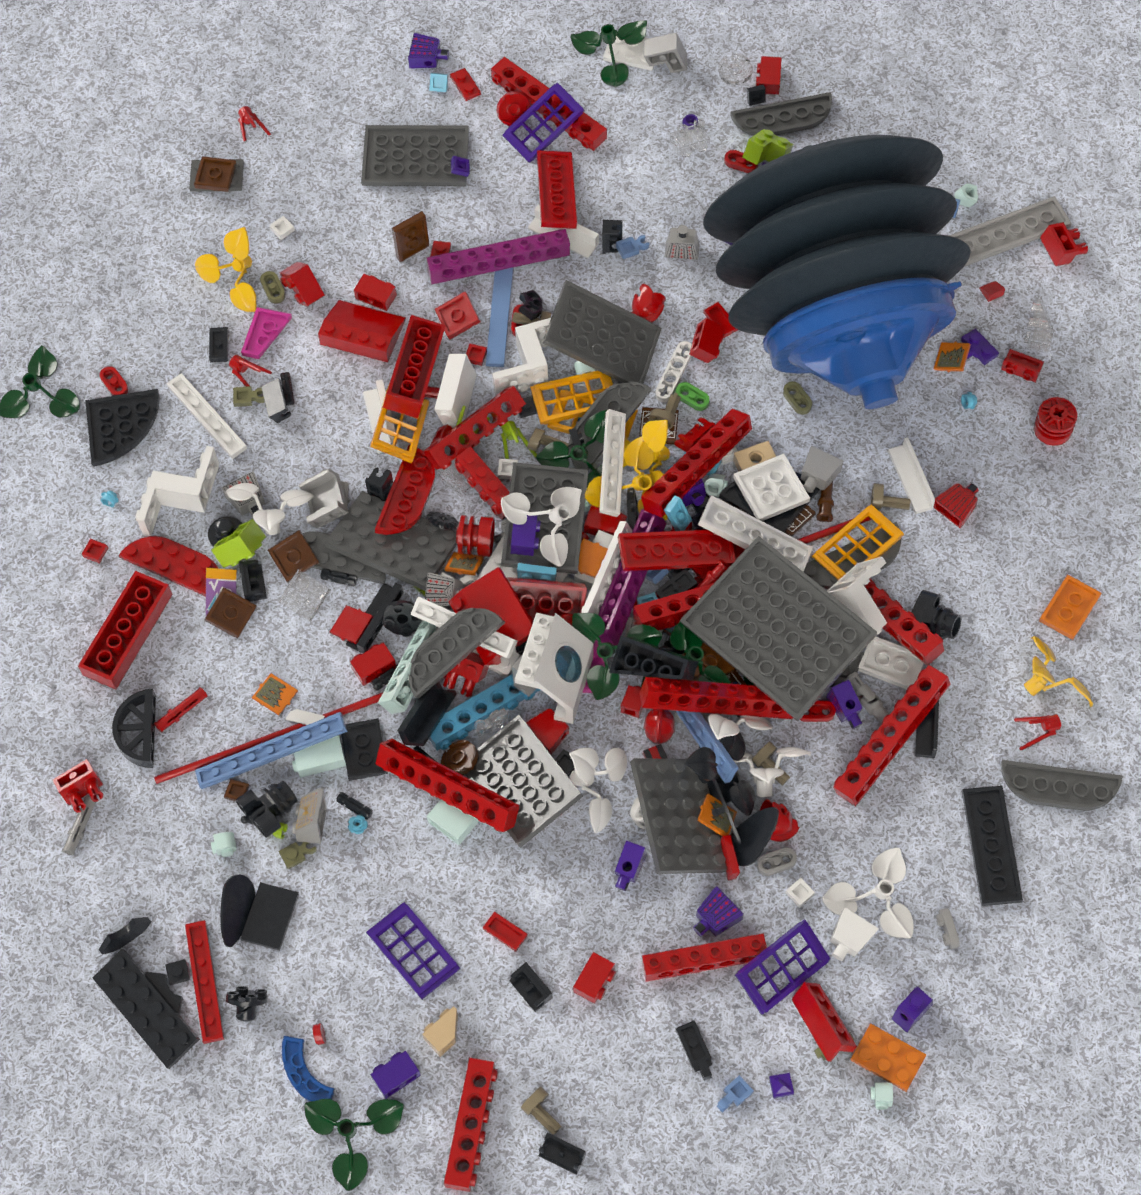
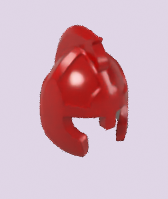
M641 284L639 288L641 294L640 296L634 295L631 313L652 323L661 315L666 297L661 293L653 292L648 285Z
M653 709L647 714L643 726L646 737L656 744L666 743L672 738L676 727L674 717L670 711Z
M766 799L762 803L760 810L775 807L779 810L778 822L770 840L783 842L791 839L800 828L798 827L797 820L792 818L791 812L782 803L777 804Z

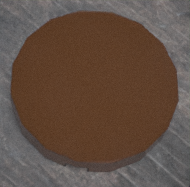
M467 740L456 741L449 746L447 752L444 751L442 754L441 764L461 775H465L476 765L479 756L478 749Z

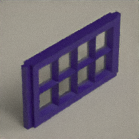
M557 82L523 113L502 136L530 163L537 158V150L544 151L585 110ZM554 94L562 101L556 109L547 102ZM543 104L552 112L544 120L536 113ZM564 105L573 112L566 120L557 112ZM532 115L540 122L533 131L525 123ZM553 115L562 122L555 131L546 123ZM521 125L530 133L522 141L514 134ZM542 126L551 133L544 141L535 134ZM531 136L540 144L533 152L524 144Z
M405 902L366 932L421 1000L460 970L454 959ZM404 916H407L414 925L401 934L394 924ZM389 928H392L399 937L386 946L379 936ZM418 929L425 938L412 947L405 937ZM400 941H403L409 948V951L397 959L390 949ZM429 942L436 952L424 961L417 953V950ZM414 954L421 964L409 973L401 963ZM440 955L447 965L435 974L427 964ZM425 967L432 977L419 986L412 976Z
M804 919L741 968L735 976L759 1013L763 1015L826 965L831 958ZM800 933L808 945L797 953L790 940ZM787 944L794 956L786 963H783L776 951ZM810 948L817 961L807 968L800 955ZM773 955L780 967L770 975L762 962ZM796 959L804 972L793 979L786 967ZM759 966L766 979L756 986L749 973ZM783 970L790 983L780 990L772 978ZM769 981L777 994L766 1002L758 989Z

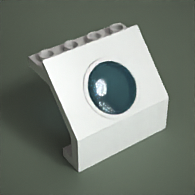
M536 613L517 670L515 683L544 691L558 703L554 720L573 724L593 660V642L556 613L554 617Z

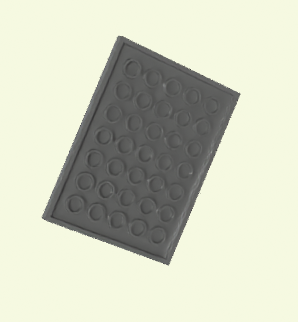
M760 536L748 546L680 620L681 624L797 721L803 717L877 635L876 630Z

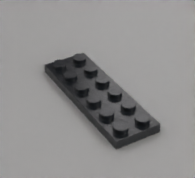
M1003 786L962 789L981 906L1022 903L1023 897Z
M121 949L92 977L166 1068L170 1069L200 1040L126 950Z

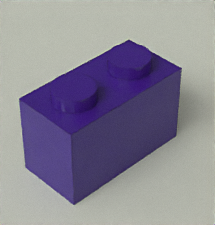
M527 515V521L524 524L517 525L513 523L510 554L534 555V549H538L539 544L536 532H540L541 521L537 520L538 515Z
M406 1051L394 1054L390 1058L391 1061L385 1065L380 1064L373 1069V1073L370 1074L385 1099L421 1076L420 1071Z

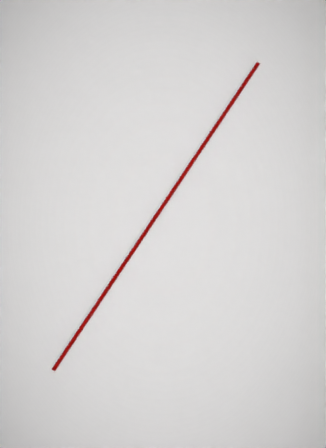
M868 516L860 524L872 519ZM853 519L797 540L807 544L835 534ZM698 576L694 577L698 584L702 582ZM383 692L325 713L323 716L326 718L339 712L345 715L378 703ZM301 723L295 724L154 777L155 782L159 784L202 768L306 725Z

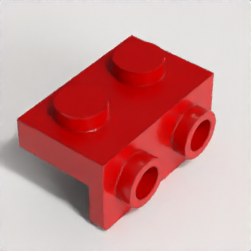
M1010 349L1003 361L1001 370L1036 383L1044 361Z

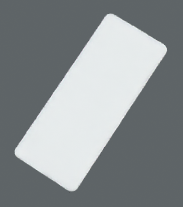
M295 709L289 712L286 720L309 725L324 719L325 716Z

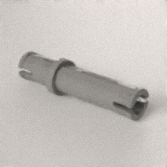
M85 796L84 803L86 808L85 810L80 808L82 812L77 814L72 829H69L67 833L69 836L62 851L68 855L75 854L79 841L84 837V829L96 802L91 800L90 796Z

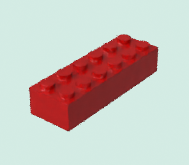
M410 316L382 408L415 418L419 417L446 325L418 316Z
M135 570L78 665L83 676L117 690L173 595L169 584Z

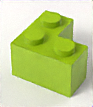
M763 129L748 139L742 158L756 165L764 160L770 162L791 153L794 144L790 143L786 138L774 135L770 130Z
M251 519L239 525L233 534L219 540L211 551L223 568L229 565L233 567L242 559L248 560L255 555L254 551L262 546V541L266 536L254 519Z

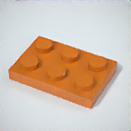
M1067 574L1041 615L1039 622L1074 640L1102 593Z
M870 1023L850 1060L907 1092L926 1054Z

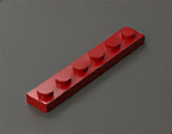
M206 921L185 924L202 1042L207 1044L225 1040Z

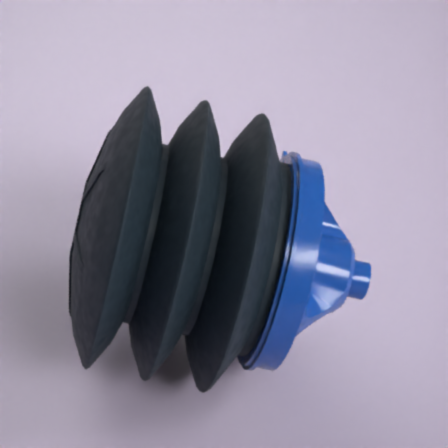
M862 135L808 145L803 149L772 160L748 173L710 205L703 219L704 229L718 240L733 243L719 258L716 265V274L720 280L728 285L749 289L733 304L728 316L729 322L740 331L765 336L762 343L763 348L770 355L774 369L784 373H812L852 396H862L864 407L868 410L885 407L898 400L895 385L904 380L928 338L942 331L954 320L956 316L953 303L955 297L954 290L961 287L962 283L961 281L949 284L947 282L963 269L970 257V247L963 240L937 234L952 219L957 208L956 199L949 192L940 188L926 186L941 168L943 162L942 151L935 144L920 138L893 135Z

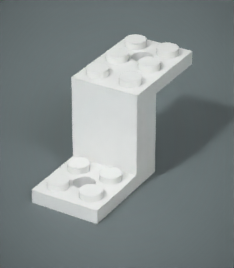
M551 318L515 327L516 346L523 365L492 373L495 396L509 386H514L518 392H525L535 384L548 382V365L541 347L547 346L543 344V340Z
M206 446L205 452H202L200 457L201 465L196 470L195 478L153 471L151 477H148L147 490L142 495V505L136 513V521H138L143 536H152L161 505L205 512L219 468L214 447Z
M883 557L857 563L827 590V592L876 630L877 635L882 632L881 628L887 622L864 585L870 582V577L881 572L880 568L886 564Z

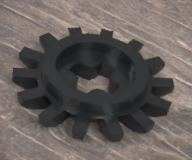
M430 512L426 516L430 523L442 529H456L459 525V522L454 517H450L449 514Z

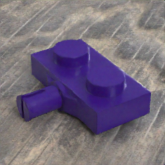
M976 328L962 336L961 342L970 343L971 345L967 359L974 356L983 365H986L999 356V352Z

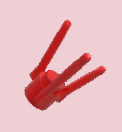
M249 106L239 109L238 115L240 118L238 122L243 141H246L244 123L247 125L251 124L256 128L254 120L267 135H271Z
M234 355L229 362V366L233 369L232 373L246 387L250 385L240 375V372L244 373L250 368L257 372L262 371L272 374L270 370L249 362L239 355Z
M1057 714L1014 719L1015 722L1041 723L1042 729L1048 731L1021 746L1020 750H1024L1049 736L1056 735V730L1061 729V720Z

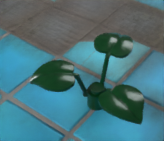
M647 20L627 23L621 26L618 31L614 29L613 25L606 24L602 26L600 35L595 31H584L578 34H571V41L579 53L589 55L596 51V47H600L603 39L604 43L609 45L613 66L608 65L604 67L600 76L605 84L617 87L626 82L629 70L623 63L616 65L612 44L615 42L616 36L619 40H624L629 45L642 42L646 36Z
M43 345L31 357L28 364V373L22 378V382L25 385L23 387L25 395L19 390L8 391L0 401V416L4 418L24 416L30 408L29 403L26 401L28 390L35 392L39 389L53 399L49 404V409L56 417H69L80 409L79 399L71 390L59 389L56 395L53 396L41 386L39 379H42L43 376L49 377L53 375L58 366L54 355Z
M607 410L597 412L586 422L584 433L592 438V440L582 444V446L576 445L572 447L570 453L567 445L563 442H551L536 455L537 461L541 465L568 468L570 464L568 458H573L580 462L583 461L593 471L588 473V487L594 478L602 476V465L595 469L587 461L588 450L586 447L594 443L595 440L604 443Z
M574 613L572 616V626L593 642V644L596 640L598 641L597 654L603 658L605 667L602 665L592 667L587 675V683L595 700H601L611 695L619 685L620 676L619 674L609 673L610 668H608L609 664L607 658L614 655L618 645L614 646L610 642L602 643L599 636L605 631V623L598 614ZM636 625L627 634L630 637L658 646L662 639L661 632L649 625Z
M679 622L671 633L670 642L675 650H684L686 653L685 657L699 661V673L702 676L698 681L731 684L726 674L716 666L709 665L703 672V661L701 660L704 652L700 648L702 640ZM643 676V678H642V683H641V688H642L643 682H644V680H645V677H647V676Z
M319 1099L304 1104L307 1122L316 1133L329 1135L332 1133L334 1126H336L339 1134L347 1142L349 1154L342 1153L338 1155L332 1164V1172L335 1179L346 1191H351L359 1186L368 1171V1162L365 1155L362 1153L353 1154L350 1139L356 1135L357 1127L373 1125L377 1133L385 1135L394 1132L401 1122L404 1109L403 1103L393 1099L375 1101L368 1107L366 1112L367 1117L371 1121L353 1123L350 1119H343L337 1123L341 1118L342 1112L339 1104L332 1099Z

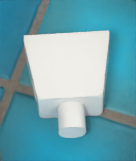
M845 907L838 918L830 942L837 946L832 956L840 961H843L847 953L855 957L879 928Z

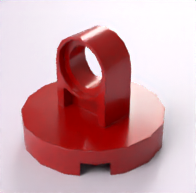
M509 92L500 98L496 109L497 116L505 125L510 127L531 105L524 94Z

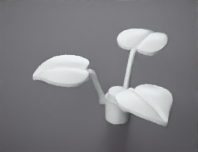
M240 483L225 491L229 498L237 501L253 497L259 508L253 514V519L269 535L280 533V522L285 519V513L283 512L285 505L290 507L300 506L314 498L313 494L303 490H289L281 495L283 502L281 503L280 510H263L258 496L255 494L259 491L256 485Z
M574 487L559 488L551 495V503L555 508L538 512H528L530 502L522 493L515 492L502 497V511L505 517L514 524H524L527 521V515L549 514V519L556 523V525L552 529L551 535H545L541 539L540 551L551 563L558 567L563 566L567 558L568 543L563 534H555V532L562 526V521L572 518L577 514L582 490Z
M714 713L708 717L710 727L717 740L737 735L740 731L738 726L742 722H745L748 727L757 730L773 728L766 717L742 716L736 723Z
M796 747L780 748L777 750L779 755L775 767L767 769L754 768L751 759L753 755L745 753L741 760L734 762L745 761L749 763L750 773L753 775L754 784H756V795L759 797L772 796V785L775 784V778L784 774L783 770L778 769L781 759L785 756L797 757L806 754L810 756L811 752Z
M580 748L569 753L575 768L570 775V780L575 786H582V790L591 793L597 798L592 799L589 806V816L594 833L600 832L608 824L612 816V805L608 799H602L600 794L591 790L588 786L593 784L595 775L609 774L611 781L622 779L627 768V756L625 751L620 748H612L607 752L605 756V767L607 770L597 772L595 768L599 763V757L594 749Z
M900 848L886 850L875 858L872 864V872L874 876L882 878V880L871 891L855 897L856 891L853 886L846 882H839L831 886L822 897L825 906L831 912L840 915L845 907L855 913L858 908L856 901L875 894L879 899H886L888 911L883 912L880 916L882 930L886 934L898 938L909 939L913 935L914 924L908 908L901 903L893 905L892 908L890 907V900L892 899L890 895L894 891L893 884L902 881L906 874V866Z

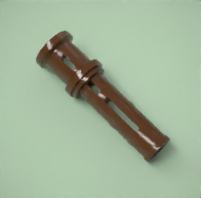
M833 481L825 490H821V496L817 501L819 512L816 515V519L819 522H831L833 520Z

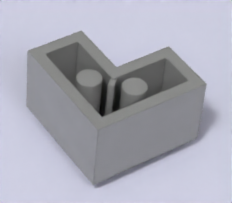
M677 33L644 40V58L649 67L666 63L670 73L687 70V52Z

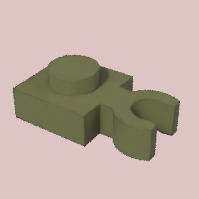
M251 386L234 387V407L253 406V401L264 403V396L259 397L260 394H263L262 388L252 391Z
M297 842L278 852L287 869H290L305 861V854L315 853L317 851L316 847L308 849L306 846L309 843L303 842L301 846H298Z

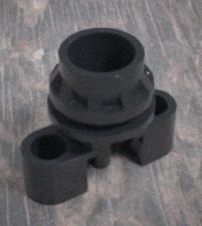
M922 590L911 613L914 614L918 622L925 623L933 634H938L942 639H954L961 626V615L954 613L951 608L939 605L941 600L940 594Z
M285 781L269 785V790L266 788L262 789L263 795L259 798L250 789L235 800L242 812L265 838L281 828L276 816L285 817L284 812L288 814L293 805L298 802L295 794Z

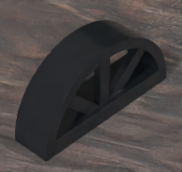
M153 688L145 689L129 696L117 709L112 723L113 737L122 755L131 763L145 768H154L156 694ZM144 703V714L136 708ZM130 712L143 722L140 724H123ZM143 730L126 747L123 746L121 731ZM143 740L142 756L132 753L131 751Z

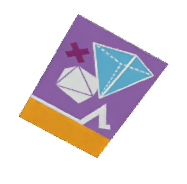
M206 568L205 616H207L223 587L236 594L237 570Z

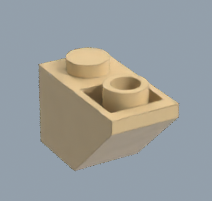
M454 1006L451 1009L447 1008L439 1016L440 1019L435 1023L431 1022L428 1024L422 1034L424 1040L440 1057L456 1043L458 1013Z

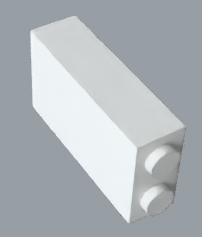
M449 354L434 409L443 426L447 424L452 428L456 426L462 406H466L462 421L466 419L477 376L467 354Z

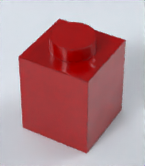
M628 685L621 703V713L640 718L643 710L639 695L640 686L633 687Z

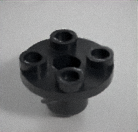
M231 516L215 520L208 529V539L211 546L214 547L219 540L233 534L238 526L243 523Z
M406 600L392 602L386 607L383 614L384 627L390 632L404 637L411 636L419 627L422 619L411 615L415 604Z
M238 986L236 991H230L226 994V1002L236 1006L235 1017L243 1022L254 1020L257 1014L256 1006L263 1005L268 1001L267 990L256 989L254 991L248 990L246 986Z

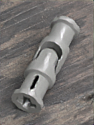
M853 672L844 681L849 680L862 706L870 715L877 719L878 725L881 726L884 717L889 712L883 707V702L871 691V688L861 681L858 677L859 674Z

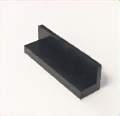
M395 582L393 587L385 583L381 586L365 612L372 615L373 619L358 643L354 644L347 641L346 646L361 653L369 650L384 625L383 614L386 607L392 602L399 601L404 593L402 585Z
M438 681L417 699L397 730L404 745L424 746L457 695L455 690H443Z
M924 687L922 690L927 691L930 687ZM939 700L916 729L915 757L935 758L938 747Z

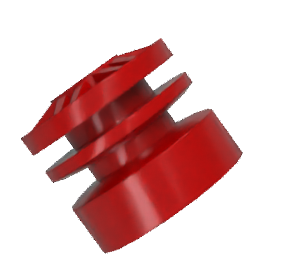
M1052 397L1043 401L1038 409L1033 428L1037 438L1041 442L1052 446L1062 445L1067 442L1072 436L1078 413L1076 407L1072 402L1061 397Z
M461 515L456 533L458 554L464 555L465 548L467 547V555H472L474 547H477L478 556L491 557L494 544L493 536L495 535V519L493 517H481L479 525H476L475 516L470 517L468 524L467 515Z

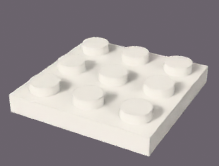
M785 454L733 475L755 517L760 521L810 501L809 495Z

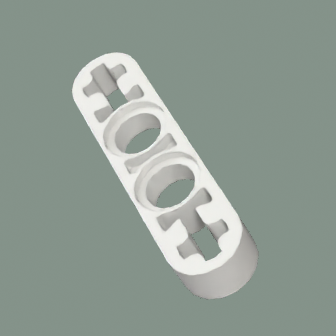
M683 341L677 345L656 388V399L658 401L668 402L670 395L674 394L692 357L689 355L691 343ZM688 348V351H685L684 357H682V350ZM675 362H681L683 366L681 368H675L673 364ZM673 376L676 380L670 383L666 381V378ZM665 386L668 387L667 394L661 396V393H663L665 390Z

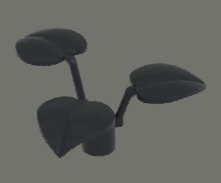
M740 732L737 735L719 739L734 761H739L743 758L746 746ZM702 747L697 749L685 762V765L698 775L702 783L712 782L714 778L717 783H724L722 779H719L720 775L717 772L718 764L715 763L716 755L710 748ZM732 780L724 783L733 785L729 788L728 793L734 806L744 815L750 816L755 804L753 787L745 780H740L738 783Z

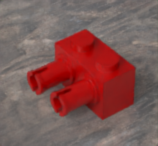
M1064 222L1048 225L1040 237L1055 267L1069 264L1076 255L1088 252V246H1085V242L1075 244L1074 240L1080 238L1079 229L1068 230Z
M471 652L447 673L443 686L447 687L448 684V689H454L460 675L465 678L460 693L464 695L466 692V697H472L476 683H479L486 677L489 665L484 664L479 654Z
M88 759L53 779L60 795L69 806L72 805L73 810L77 813L82 812L79 806L83 810L86 808V804L82 799L84 796L89 794L93 802L99 801L96 795L99 796L100 800L103 798V793L99 788L103 783Z

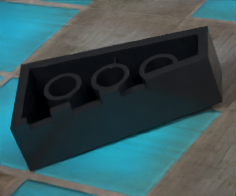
M621 635L609 673L693 680L699 661L634 637Z

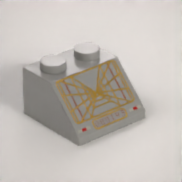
M322 788L302 796L300 804L296 806V816L298 817L297 822H293L292 832L296 835L297 842L321 844L327 810Z

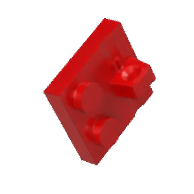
M466 292L459 294L434 309L441 324L446 325L444 331L449 340L481 322Z

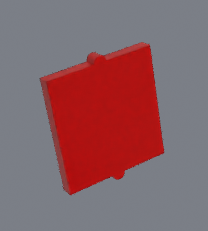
M346 605L330 633L341 638L342 641L347 640L357 644L373 616L362 612L361 609L357 610Z

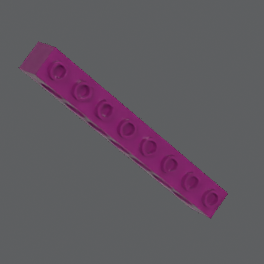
M566 229L426 257L427 271L432 285L570 256V241Z
M642 509L632 533L664 532L667 523L663 517H658ZM620 560L598 614L605 623V631L599 636L602 643L610 642L614 646L618 645L648 570L623 571L622 561Z

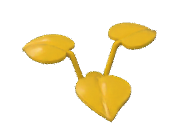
M242 227L230 231L224 237L225 250L229 254H233L232 257L235 258L233 262L218 266L219 261L215 255L204 254L197 258L195 269L199 276L209 283L217 282L220 279L221 273L219 269L232 266L235 271L241 272L235 282L236 288L230 290V299L238 309L246 312H255L257 306L253 287L246 282L239 283L243 275L247 273L246 269L252 266V259L248 255V234L246 228Z
M668 420L649 421L642 429V438L648 444V448L652 449L654 454L653 463H656L649 470L650 474H645L651 478V486L664 475L661 471L654 470L662 465V461H666L670 457V451L665 446ZM624 438V451L630 443L627 438ZM623 456V467H625V466H627V465H626L625 462H624V456Z
M639 437L628 444L623 455L625 464L631 467L634 466V471L639 476L633 478L632 484L622 486L621 490L633 487L637 491L643 490V495L651 487L652 481L648 475H644V472L640 470L648 469L652 465L654 454L652 449L648 448V444L644 442L643 438ZM602 476L594 478L589 483L585 492V499L591 505L599 508ZM639 499L637 504L639 514L644 509L642 499ZM665 514V515L663 516V518H664V520H667L668 517H667V515Z
M1037 636L1031 637L1039 650L1045 655L1046 660L1043 663L1037 656L1033 657L1032 667L1034 675L1024 683L1027 691L1032 696H1035L1041 690L1045 692L1061 684L1071 683L1089 701L1090 707H1092L1093 703L1089 691L1074 676L1055 683L1053 675L1046 668L1050 659L1053 662L1056 661L1053 651Z

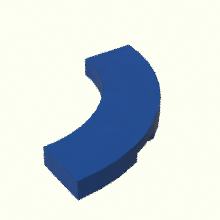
M284 1036L282 1060L287 1077L295 1090L309 1102L319 1099H332L335 1089L317 1081L306 1067L303 1054L304 1039Z

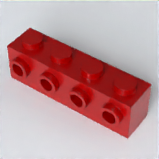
M470 446L456 457L455 468L460 474L465 476L469 485L476 489L481 499L488 503L492 512L503 520L505 515L502 511L501 499L509 495L510 492Z

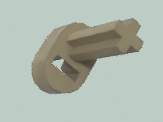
M542 310L540 318L531 321L523 314L514 312L512 322L526 325L551 318V313Z
M677 393L671 394L665 410L653 409L648 418L649 421L668 420V429H671L676 420L675 412L681 397Z
M536 428L527 448L537 452L541 444L546 446L551 442L560 441L569 448V443L545 435L544 430Z
M873 483L871 504L876 509H881L882 507L910 509V499L883 496L884 484Z
M769 741L752 758V762L758 768L760 766L764 769L774 768L776 763L770 757L777 750V747ZM784 772L783 775L775 779L783 786L790 779V776Z
M540 1086L523 1103L521 1109L528 1116L532 1114L554 1135L562 1126L540 1105L549 1095Z

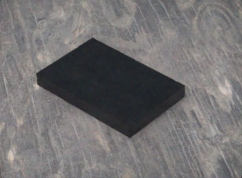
M379 718L346 724L348 732L341 734L348 780L352 781L388 774L383 768L376 765L379 746L383 742Z
M260 882L240 938L241 941L280 951L299 897V892Z

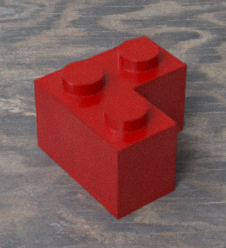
M296 262L279 272L284 287L294 290V297L299 304L309 306L325 296L308 264Z

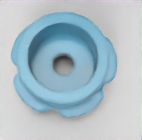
M972 392L963 394L961 397L963 408L974 409L975 405H977L976 395H973Z
M113 491L102 492L100 501L103 505L114 507L119 502L117 494Z
M361 815L353 816L348 821V829L352 833L361 834L368 826L367 821Z

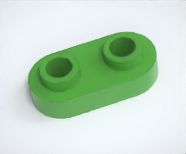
M682 382L676 387V393L681 397L680 401L697 411H703L708 408L709 396L707 393L688 382Z

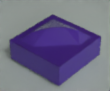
M453 156L451 158V173L468 177L470 174L469 159Z
M790 1073L769 1076L773 1098L794 1095Z

